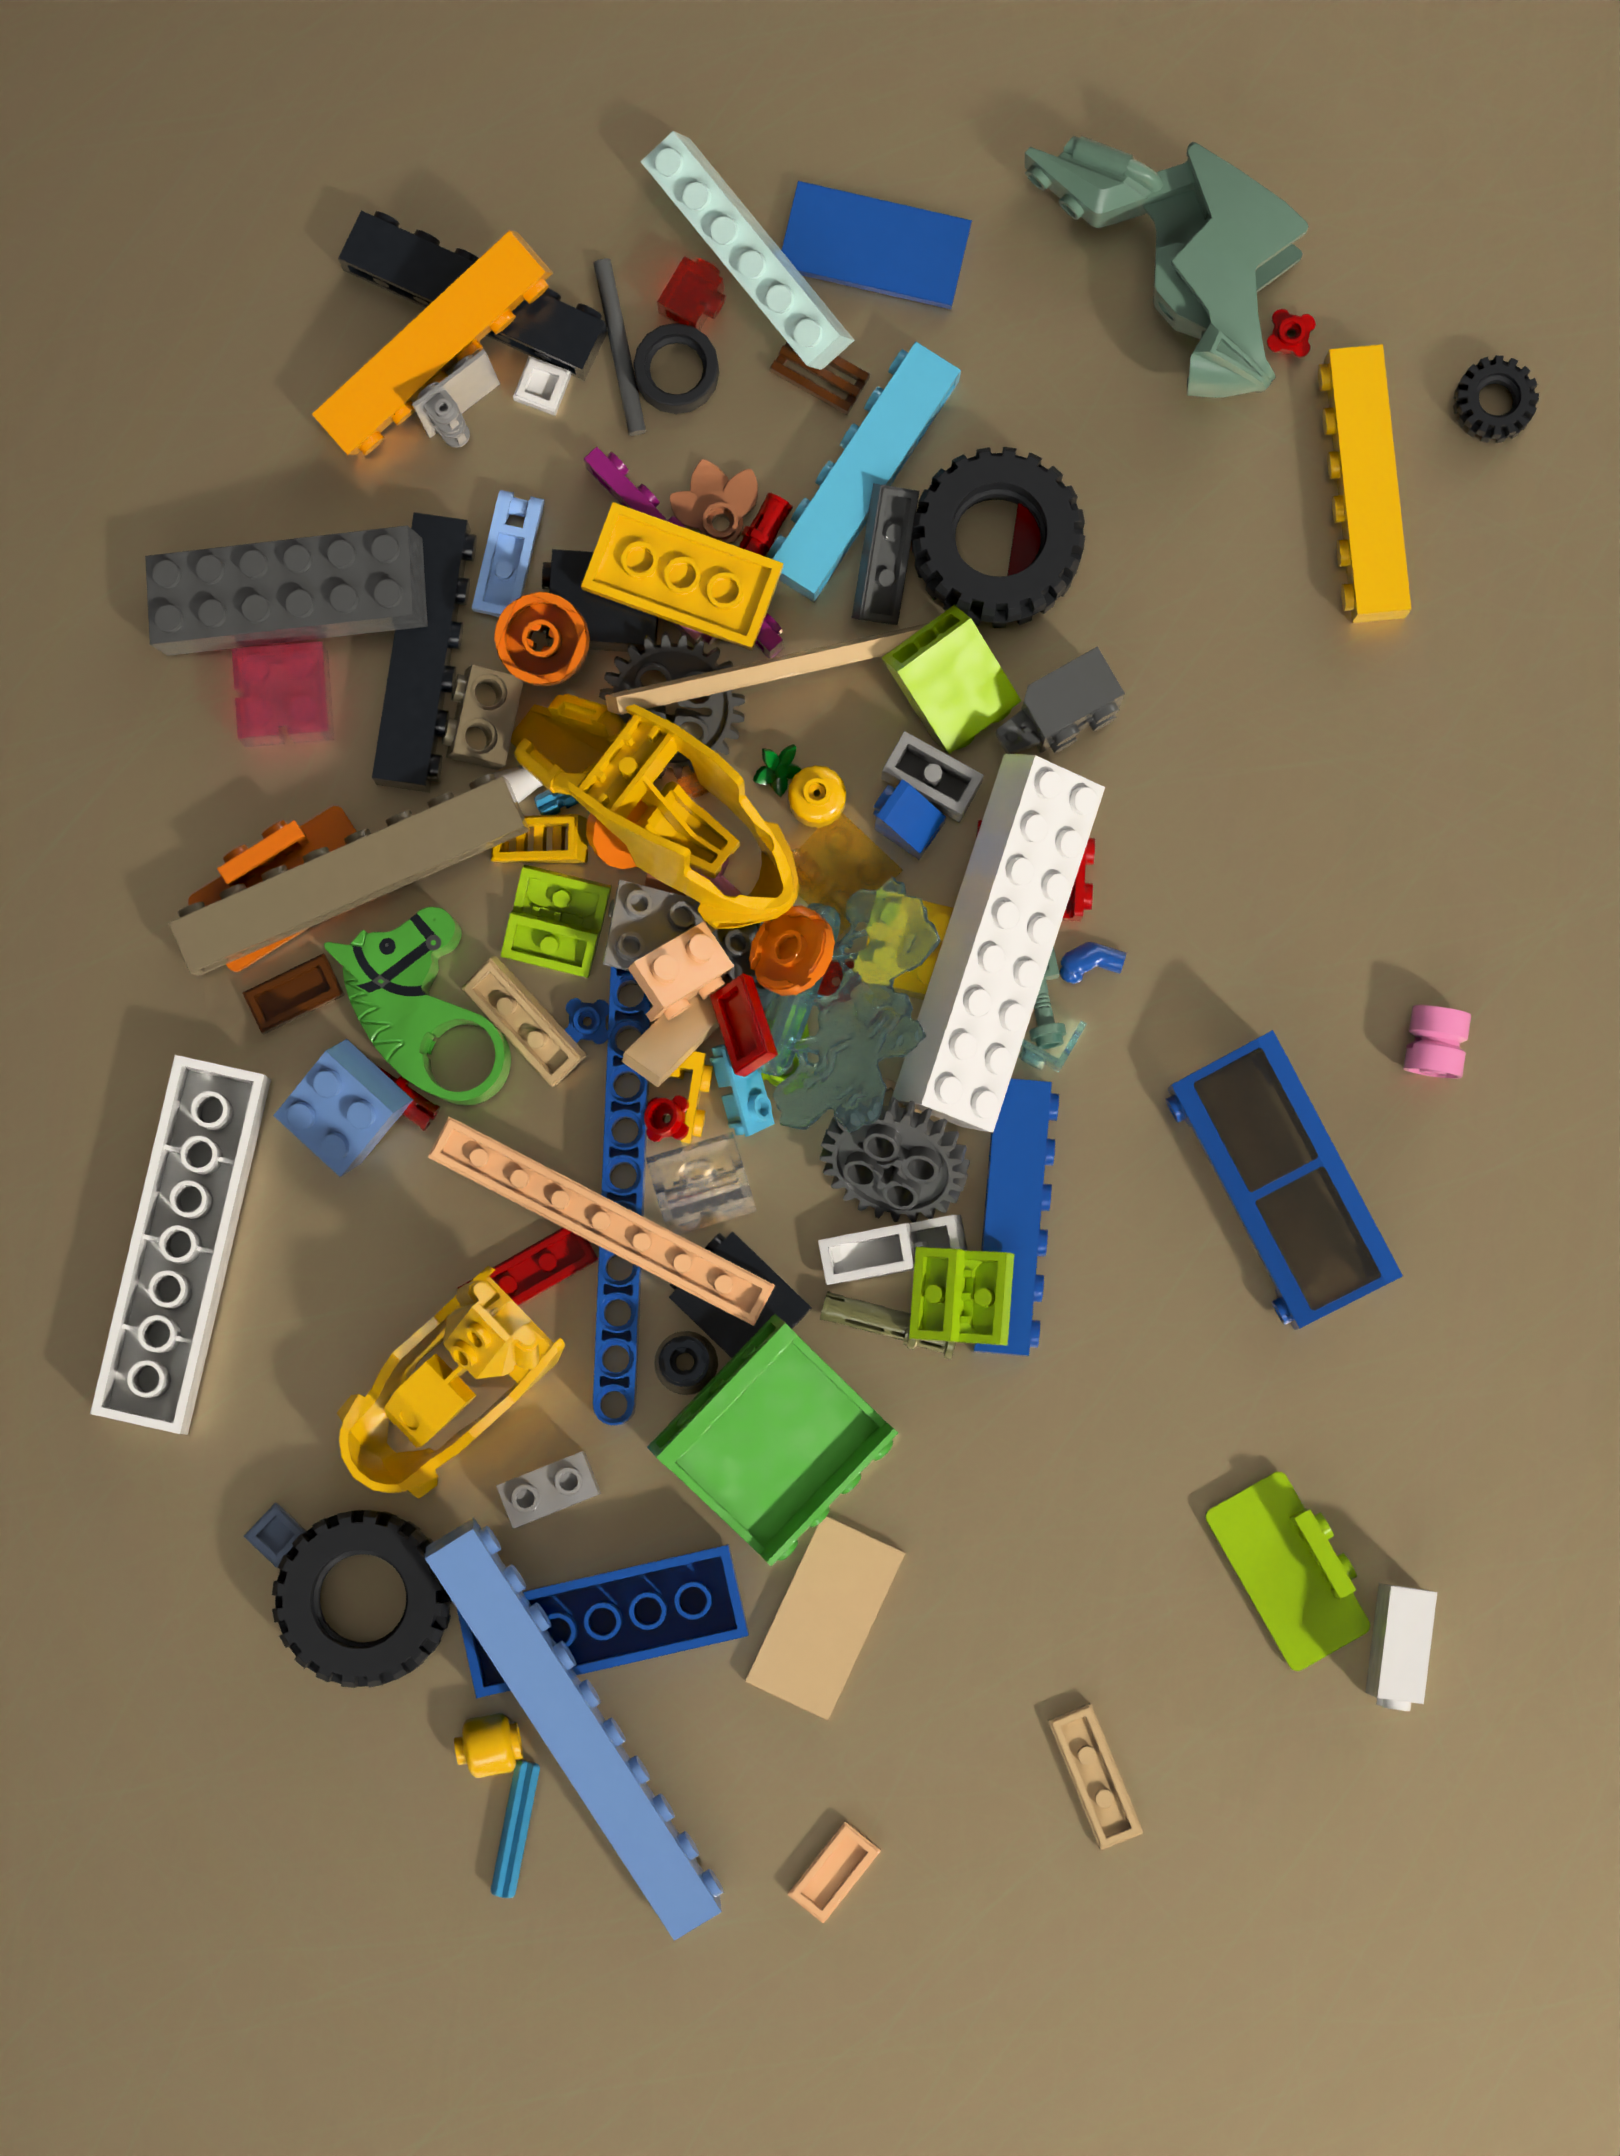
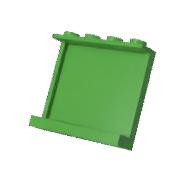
M774 1314L647 1448L772 1566L777 1560L782 1561L795 1550L798 1545L797 1539L809 1526L815 1527L826 1518L830 1511L829 1505L841 1493L846 1494L859 1483L862 1476L861 1472L872 1460L877 1461L889 1452L893 1445L892 1439L898 1432L830 1368L782 1319Z

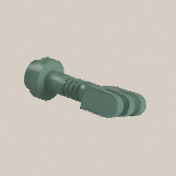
M1054 947L1034 1005L1037 1027L1029 1031L1031 1041L1036 1042L1037 1049L1058 1047L1064 1044L1063 1036L1066 1035L1065 1024L1055 1023L1046 982L1047 980L1059 978Z

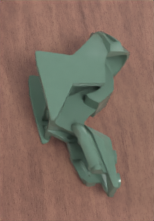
M1073 136L1058 157L1030 147L1025 152L1026 176L1040 190L1045 191L1048 188L1060 198L1058 201L1060 206L1072 218L1078 220L1082 217L1095 228H1103L1145 215V213L1154 221L1156 229L1154 307L1174 330L1200 339L1190 356L1187 396L1225 398L1266 391L1276 376L1265 356L1258 315L1257 292L1301 260L1302 251L1292 243L1306 234L1309 227L1307 222L1284 200L1238 168L1195 142H1191L1188 145L1186 152L1188 160L1185 163L1158 172L1133 159V155L1084 136L1080 138Z

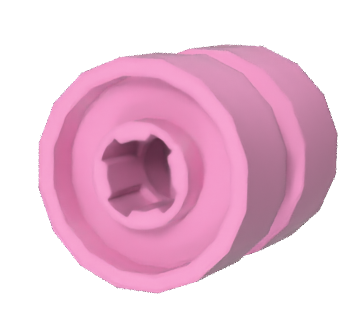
M1413 1006L1409 1032L1415 1036V1041L1407 1044L1403 1070L1432 1077L1462 1078L1466 1052L1459 1046L1460 1043L1468 1040L1471 1014L1461 1010L1438 1006Z

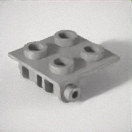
M483 349L475 356L468 355L455 365L452 374L440 383L434 382L429 384L419 393L417 401L412 406L429 438L438 433L449 446L454 448L462 447L469 441L470 431L462 413L500 385L486 351Z
M619 880L616 897L612 899L608 911V917L612 918L603 965L629 971L628 967L634 961L703 922V918L697 910L700 902L690 897Z

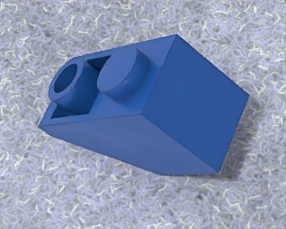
M903 779L896 788L888 785L874 805L873 815L876 816L875 830L918 860L925 853L946 820L944 814Z

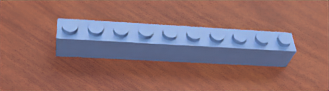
M472 1518L426 1547L425 1560L675 1941L722 1912L720 1895L724 1893L722 1885L711 1869L704 1872L695 1857L700 1854L690 1835L686 1831L679 1834L671 1822V1819L675 1818V1814L666 1798L661 1793L655 1796L646 1782L650 1780V1775L637 1755L630 1758L621 1745L626 1742V1739L616 1721L612 1717L605 1720L597 1708V1705L601 1704V1700L592 1684L587 1679L581 1682L573 1671L572 1667L576 1666V1661L563 1641L556 1644L547 1631L551 1627V1623L542 1607L538 1603L531 1606L522 1591L526 1589V1584L519 1571L513 1564L506 1567L497 1554L501 1550V1546L495 1534L488 1526L481 1529L475 1518Z

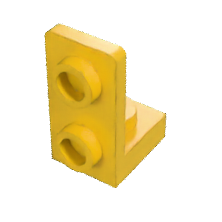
M694 1051L668 1077L683 1080L685 1072L692 1073L688 1098L689 1108L685 1115V1123L689 1127V1132L681 1140L682 1145L687 1146L692 1145L693 1136L702 1137L706 1111L699 1110L698 1104L700 1093H709L713 1074V1066L705 1065L706 1054Z

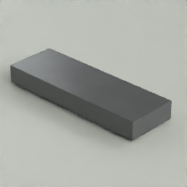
M873 483L852 618L898 625L912 541L914 515L916 514L920 491Z

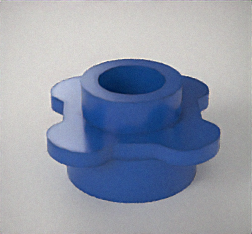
M574 998L566 1004V1012L569 1014V1026L565 1031L576 1043L580 1040L593 1041L599 1045L608 1040L606 1017L609 1015V1004L606 1001L599 999L595 1003H583L580 999ZM586 1017H590L592 1023L588 1026L583 1024V1020Z

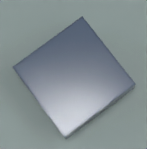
M274 1503L244 1537L278 1568L283 1555H287L293 1547L292 1543L307 1530L278 1503Z

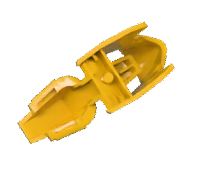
M559 694L548 708L534 704L515 728L510 743L516 747L514 755L518 763L550 792L573 796L626 844L637 867L664 884L700 902L697 909L704 921L714 929L740 928L776 919L787 912L795 903L800 887L794 856L779 825L762 819L745 795L743 778L718 753L678 725L635 704L625 708L631 715V718L625 723L618 714L608 711L606 705L570 694ZM677 751L691 761L699 784L724 803L748 827L761 849L762 865L759 879L752 892L747 896L741 894L737 897L724 895L710 880L704 877L716 878L722 870L721 866L740 846L739 840L707 811L693 802L679 784L671 781L660 792L653 785ZM642 800L648 808L635 824L626 818L637 803Z
M487 1266L471 1282L457 1289V1295L392 1352L366 1397L360 1394L351 1395L337 1411V1415L342 1421L339 1436L341 1458L353 1478L373 1491L385 1493L408 1491L420 1499L438 1485V1475L435 1471L437 1468L466 1448L557 1364L565 1347L563 1339L560 1337L555 1343L552 1342L490 1277L495 1271L494 1268ZM442 1342L454 1361L459 1365L453 1371L435 1353L411 1375L419 1361ZM467 1370L475 1379L509 1374L516 1383L488 1410L456 1433L438 1450L426 1448L396 1453L388 1445L389 1420L408 1437V1440L416 1448L422 1447L476 1397L472 1389L460 1378Z

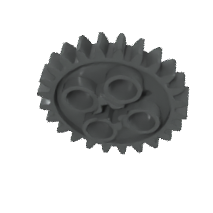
M667 631L662 634L661 644L655 645L653 640L647 635L644 638L645 650L640 651L633 644H629L628 653L631 658L629 661L618 656L614 658V664L620 673H605L604 679L613 688L600 689L599 697L606 701L605 695L644 687L640 678L648 670H658L664 674L666 681L733 667V663L727 661L718 665L717 660L720 655V649L716 647L708 654L704 653V638L702 637L691 647L687 645L686 632L681 633L677 643H671ZM733 690L678 702L679 706L686 708H710L712 710L710 715H702L699 712L686 708H676L675 714L669 715L666 713V706L664 705L646 710L679 727L685 722L698 723L703 729V734L698 740L713 751L717 750L722 754L728 755L729 747L724 738L737 740L739 738V732L731 726V723L744 722L745 717L742 712L734 710L733 707L744 704L745 695L732 693ZM629 713L618 714L625 723L631 718ZM677 751L660 773L658 779H662L666 768H673L677 780L681 779L683 767L689 766L693 773L695 771L691 761Z
M873 1097L869 1108L863 1102L857 1100L853 1111L843 1107L839 1118H832L821 1144L823 1150L820 1160L826 1162L823 1170L824 1175L834 1176L831 1187L833 1189H846L843 1197L844 1201L857 1198L860 1200L858 1210L863 1211L868 1206L875 1208V1218L878 1219L886 1211L891 1213L894 1222H898L901 1214H906L913 1223L917 1221L919 1212L928 1219H933L936 1209L946 1213L950 1202L957 1203L960 1192L963 1191L968 1177L967 1170L970 1160L964 1158L967 1147L966 1145L956 1144L959 1137L958 1131H944L947 1124L945 1118L935 1122L930 1120L932 1109L928 1108L920 1114L915 1112L914 1101H910L905 1108H901L895 1097H891L888 1106H883L877 1097Z

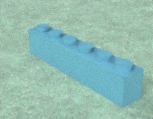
M916 341L909 352L902 349L898 353L888 370L893 376L885 389L877 386L864 407L869 412L860 427L855 423L850 426L840 443V447L844 449L836 463L829 460L825 464L815 481L820 486L811 501L805 497L800 502L791 517V521L796 523L787 538L781 534L778 536L766 556L783 563L784 567L779 581L812 602L816 601L866 525L873 483L886 486L892 485L960 381L961 370Z

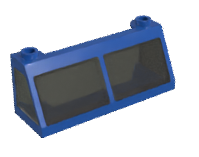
M1273 1030L1168 1087L1171 1096L1165 1100L1171 1114L1177 1123L1185 1120L1188 1126L1192 1127L1276 1287L1275 1291L1278 1298L1272 1301V1305L1283 1325L1291 1323L1294 1330L1300 1329L1403 1276Z

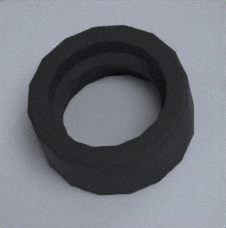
M680 323L659 326L648 333L636 349L633 366L637 388L646 402L659 411L672 414L692 412L705 404L716 390L719 377L716 349L709 338L695 327ZM679 343L688 345L697 352L702 360L703 372L701 379L687 393H666L658 388L651 378L650 365L652 358L659 349L668 344Z

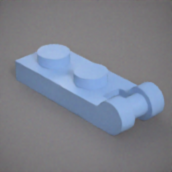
M499 491L472 604L473 612L500 617L503 610L510 603L523 596L545 499L531 496L529 500L514 497V492ZM510 514L525 518L523 528L507 525Z

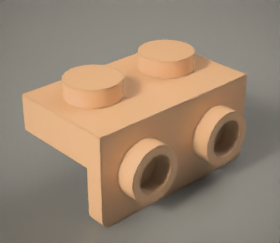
M703 921L634 961L628 967V970L653 1005L646 1013V1016L652 1022L662 1015H665L668 1020L675 1018L691 1006L688 1000L698 994L701 995L703 1000L710 997V995L726 985L722 978L734 965Z

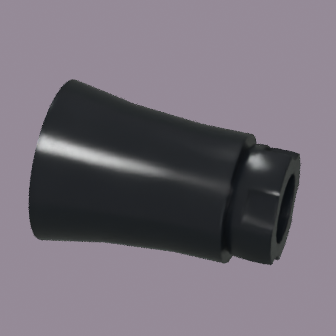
M691 1331L677 1332L667 1337L660 1344L655 1355V1371L660 1382L670 1391L682 1395L696 1394L715 1377L718 1369L717 1353L711 1342L701 1334ZM688 1353L692 1355L694 1365L690 1370L685 1369L682 1371L677 1367L676 1361L679 1355Z

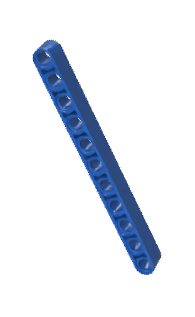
M611 967L601 1195L644 1217L647 1126L644 1121V1114L648 1104L649 1081L622 1062L624 1051L617 1047V1038L621 1032L627 1029L636 1030L642 1035L651 1026L646 1013L652 1008V1004L645 993L640 1004L634 1007H627L621 1004L618 998L621 989L626 985H638L630 971ZM626 1074L634 1075L640 1080L639 1091L636 1095L629 1098L621 1097L615 1092L616 1081L619 1077ZM624 1119L632 1120L638 1125V1135L630 1143H620L613 1137L614 1126ZM619 1165H630L636 1170L637 1177L634 1184L626 1189L615 1187L611 1181L613 1170ZM599 1247L593 1409L597 1418L603 1423L617 1426L628 1422L634 1415L636 1408L642 1268L633 1264L632 1273L628 1278L620 1281L614 1280L609 1276L607 1267L610 1260L617 1255ZM619 1300L626 1302L631 1309V1316L628 1322L622 1326H612L609 1324L605 1314L609 1304ZM611 1347H623L629 1354V1363L621 1372H611L604 1365V1355ZM610 1392H620L627 1400V1409L619 1418H609L602 1410V1401Z

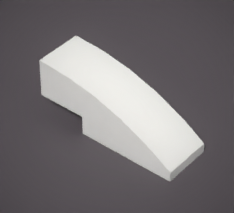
M954 1214L818 1240L826 1285L914 1270L916 1247L967 1250L961 1215Z

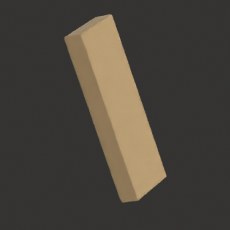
M496 955L489 958L461 987L551 1087L558 1085L587 1056L582 1048Z
M698 994L688 1000L691 1006L675 1018L668 1020L665 1015L659 1017L624 1052L622 1062L659 1087L719 1027L710 997L703 1000L701 995Z
M1091 1703L1049 1719V1725L1100 1850L1143 1834Z

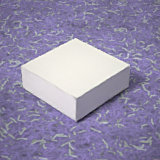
M529 356L514 392V401L556 416L571 378V371Z

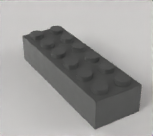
M408 525L145 556L150 645L167 656L428 627L423 539Z

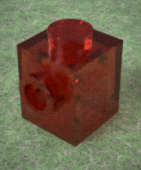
M684 256L657 301L658 313L674 323L693 326L700 331L708 317L712 319L717 317L727 298L723 294L724 283L723 278L719 276L720 270L704 259L697 258L696 262Z

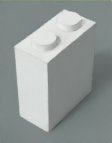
M1379 1583L1365 1693L1377 1698L1376 1705L1388 1709L1410 1711L1411 1703L1424 1704L1437 1592Z

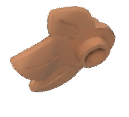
M702 459L692 474L690 491L670 494L671 508L674 516L683 525L699 529L703 535L731 544L742 532L743 517L756 506L758 484L752 469L743 470L729 480L717 466L708 460ZM718 517H724L730 524L726 530L717 531L712 526L713 521Z

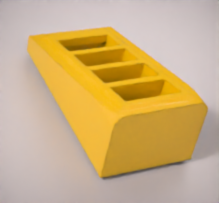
M578 814L524 816L528 827L534 828L533 851H528L527 832L516 837V851L509 852L508 840L492 847L491 861L494 863H587V818ZM547 828H553L552 851H546ZM565 828H568V850H565Z

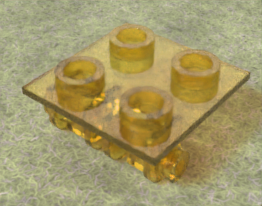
M843 813L832 824L818 828L799 849L796 848L792 851L800 887L798 896L814 911L822 915L840 935L878 897L879 890L884 891L903 871Z

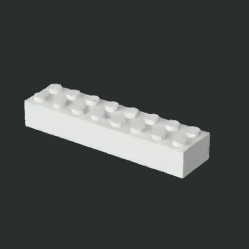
M1004 754L892 1095L899 1103L907 1105L910 1101H914L915 1109L923 1112L930 1108L932 1109L931 1115L937 1118H945L948 1122L963 1128L993 1133L1102 799L1104 786L1036 755Z
M179 1055L174 1056L90 1414L188 1435L271 1079L266 1075Z

